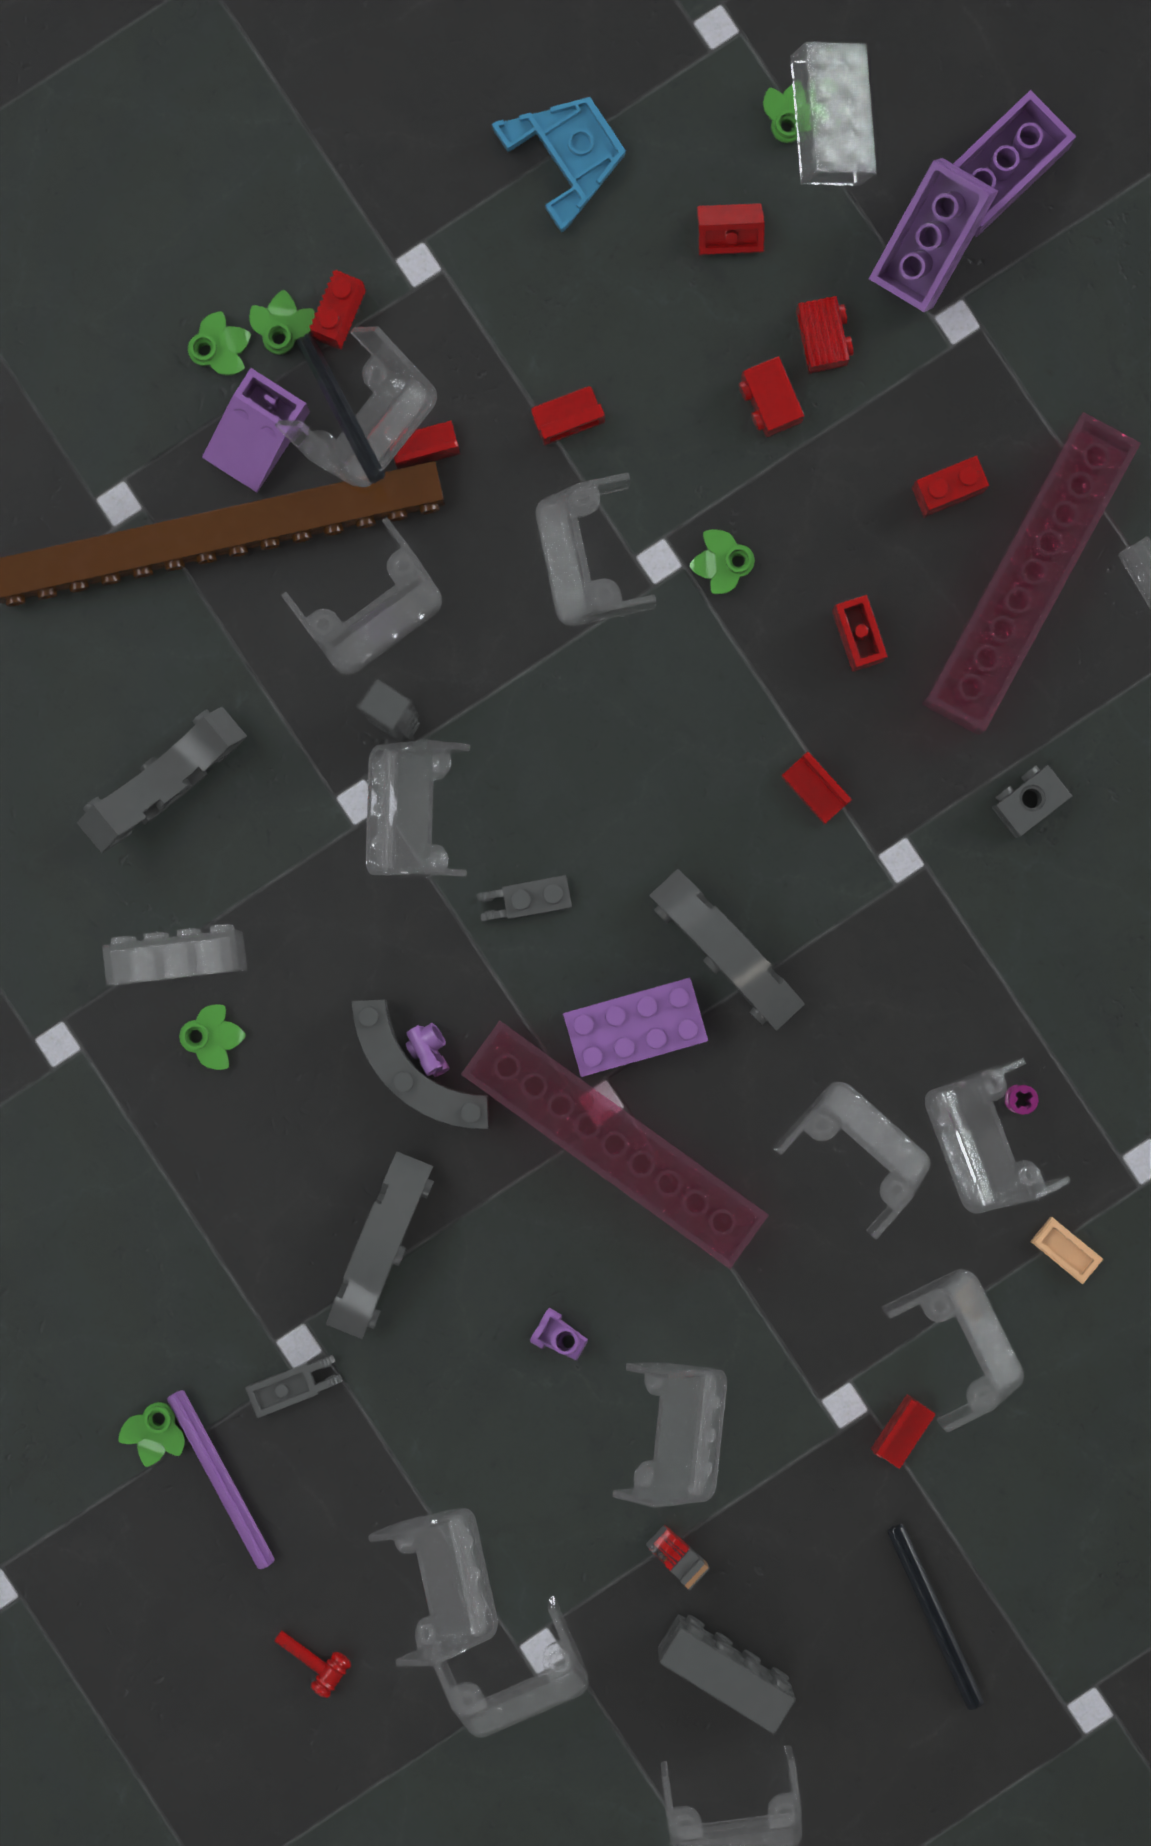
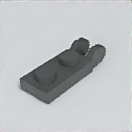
M566 875L504 886L500 890L477 894L478 901L487 902L504 897L505 910L485 911L483 914H480L482 921L505 917L513 919L572 908Z
M333 1355L316 1360L310 1364L306 1362L246 1386L245 1389L256 1417L260 1418L319 1394V1391L342 1382L340 1374L331 1375L318 1383L315 1382L312 1375L313 1371L331 1366L335 1362Z

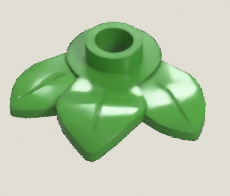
M803 80L789 86L783 94L776 89L768 88L763 100L764 111L772 120V133L777 140L784 143L796 141L802 132H812L818 129L825 120L828 107L824 104H810L809 92ZM785 122L791 124L792 131H784L781 124Z
M282 290L272 299L268 308L257 305L251 307L250 323L253 330L263 336V343L269 352L283 355L294 347L295 340L310 333L309 325L313 324L312 319L315 318V312L311 308L297 311L291 296L287 291ZM278 334L285 336V341L281 344L274 342V337Z
M215 312L202 320L199 334L195 335L188 344V354L197 365H210L215 372L221 375H235L245 369L238 355L248 346L251 333L240 327H226V319L223 312ZM204 345L211 348L207 355L199 354V349Z
M704 531L703 538L708 550L697 555L689 567L698 576L711 579L712 594L728 593L736 587L740 577H744L752 571L755 563L754 554L747 546L737 544L733 536L726 531ZM735 556H741L744 559V565L736 567L733 565L732 559Z
M218 1004L203 1008L196 1020L189 1021L182 1027L179 1038L181 1045L187 1051L196 1053L202 1065L215 1070H223L229 1068V1058L226 1050H231L239 1045L246 1037V1034L238 1025L224 1021L226 1006ZM194 1030L202 1033V1040L198 1043L193 1042L191 1039V1033Z
M155 1402L149 1405L143 1414L131 1416L124 1423L119 1434V1443H137L140 1459L145 1467H149L158 1462L166 1451L172 1455L180 1456L184 1449L185 1436L183 1431L175 1424L176 1416L171 1407L163 1402ZM155 1413H162L164 1415L165 1422L163 1424H158L154 1421Z

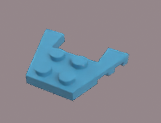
M591 97L550 107V110L535 114L530 112L519 115V118L496 121L492 124L493 131L507 152L537 135L572 188L545 205V209L561 233L568 228L626 155V150Z

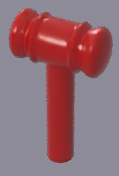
M282 1630L274 1640V1642L318 1673L316 1680L311 1683V1688L320 1697L329 1698L331 1691L335 1690L336 1685L343 1675L346 1674V1669L351 1667L350 1660L340 1652H333L331 1659H328L327 1663Z

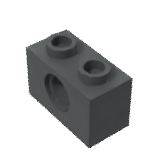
M1037 765L1021 776L1024 781L1023 784L1015 790L1010 785L995 797L998 803L992 809L1015 838L1021 837L1072 797L1071 793L1049 765L1042 769H1039ZM1025 791H1032L1037 796V804L1034 808L1024 805L1022 796Z

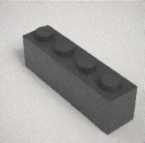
M378 679L358 707L368 722L401 743L405 737L410 740L420 725L417 719L419 715L412 702Z

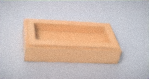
M1053 1217L1046 1221L1030 1241L1081 1284L1085 1283L1103 1260L1102 1257Z

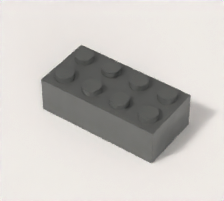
M678 1614L658 1646L659 1662L775 1734L795 1701L792 1685L788 1682L789 1677L775 1667L768 1670L760 1665L761 1659L750 1651L744 1650L741 1653L731 1647L733 1642L723 1634L716 1632L715 1635L707 1632L703 1629L705 1625L692 1615H688L685 1618Z

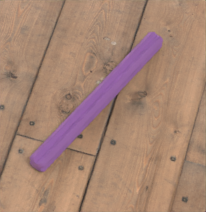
M185 1391L175 1392L167 1398L171 1409L258 1569L268 1567L275 1561V1558Z

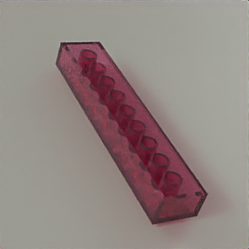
M1084 412L1077 418L922 705L978 735L986 731L1138 450L1140 442Z
M502 1021L498 1022L461 1074L729 1269H731L769 1216L756 1204Z

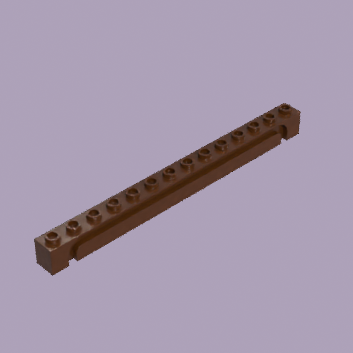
M433 461L385 472L384 479L378 480L377 483H370L367 476L1 557L0 603H6L7 607L19 606L26 603V598L38 596L39 600L54 598L58 596L57 591L70 589L72 593L88 590L89 584L102 582V585H113L120 583L121 577L133 575L134 578H144L153 575L152 570L165 568L166 571H176L185 568L184 563L197 561L198 564H207L216 561V556L228 553L230 557H239L248 554V549L261 546V550H270L280 547V542L293 539V543L306 542L311 540L314 534L324 532L325 536H333L343 533L345 527L356 525L357 529L369 528L376 525L375 521L388 518L389 522H396L408 518V513L420 511L421 515L438 512L440 506L445 505L436 462Z

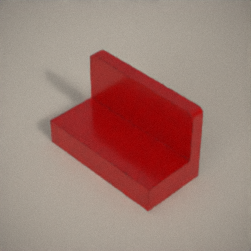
M762 204L697 207L699 255L764 252L765 222Z
M590 386L531 409L544 446L605 423V414L602 406L598 404Z
M452 421L389 437L397 469L433 462L460 454Z
M808 751L781 775L782 779L823 824H826L852 800Z
M907 1394L871 1447V1450L879 1458H884L900 1469L936 1415L935 1412Z

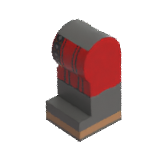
M663 1525L646 1543V1546L665 1564L688 1590L710 1569L708 1562L666 1525Z

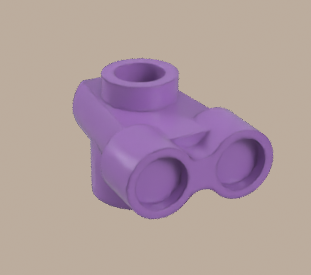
M430 1023L425 1027L418 1025L406 1032L410 1040L406 1043V1047L414 1059H420V1064L427 1076L433 1075L437 1077L450 1069L444 1057L438 1051V1049L446 1045V1042L435 1024Z
M548 1308L539 1326L533 1333L530 1342L542 1350L548 1347L577 1360L588 1339L562 1321L560 1313ZM568 1335L573 1336L575 1340L571 1348L565 1347L563 1343L564 1338Z

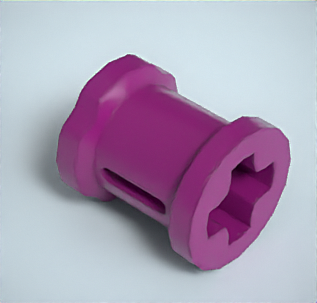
M1013 1085L1005 1092L1004 1103L1011 1112L1022 1115L1029 1114L1038 1105V1094L1030 1086ZM1017 1092L1021 1094L1027 1093L1024 1099L1027 1103L1026 1106L1015 1105L1018 1100Z

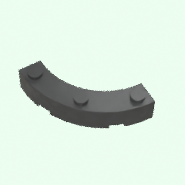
M223 707L211 713L208 709L201 712L192 721L195 726L160 758L152 757L139 768L141 773L102 800L96 797L84 806L85 814L79 819L77 824L101 853L130 836L132 830L139 823L143 822L146 825L208 775L205 770L217 761L219 763L223 761L247 737Z
M679 869L649 895L658 905L654 909L656 914L666 924L672 920L706 955L702 961L713 973L717 974L721 971L752 1005L753 1008L749 1012L762 1026L768 1022L777 1031L805 1005L789 984L771 968L772 965L716 906H713L705 898L704 894Z
M388 1000L352 1001L353 1019L362 1049L381 1081L397 1097L418 1112L437 1121L466 1128H489V1101L487 1094L461 1092L439 1084L422 1072L407 1057L397 1041L391 1025Z
M398 1151L396 1152L382 1183L378 1198L372 1206L326 1325L360 1339H363L367 1327L374 1329L381 1313L380 1310L375 1308L392 1265H400L406 1250L405 1247L401 1246L403 1238L420 1198L427 1199L434 1181L429 1179L433 1168L432 1165Z

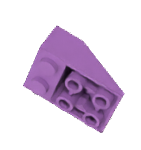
M250 368L233 394L202 458L257 493L310 413L309 408L304 401Z

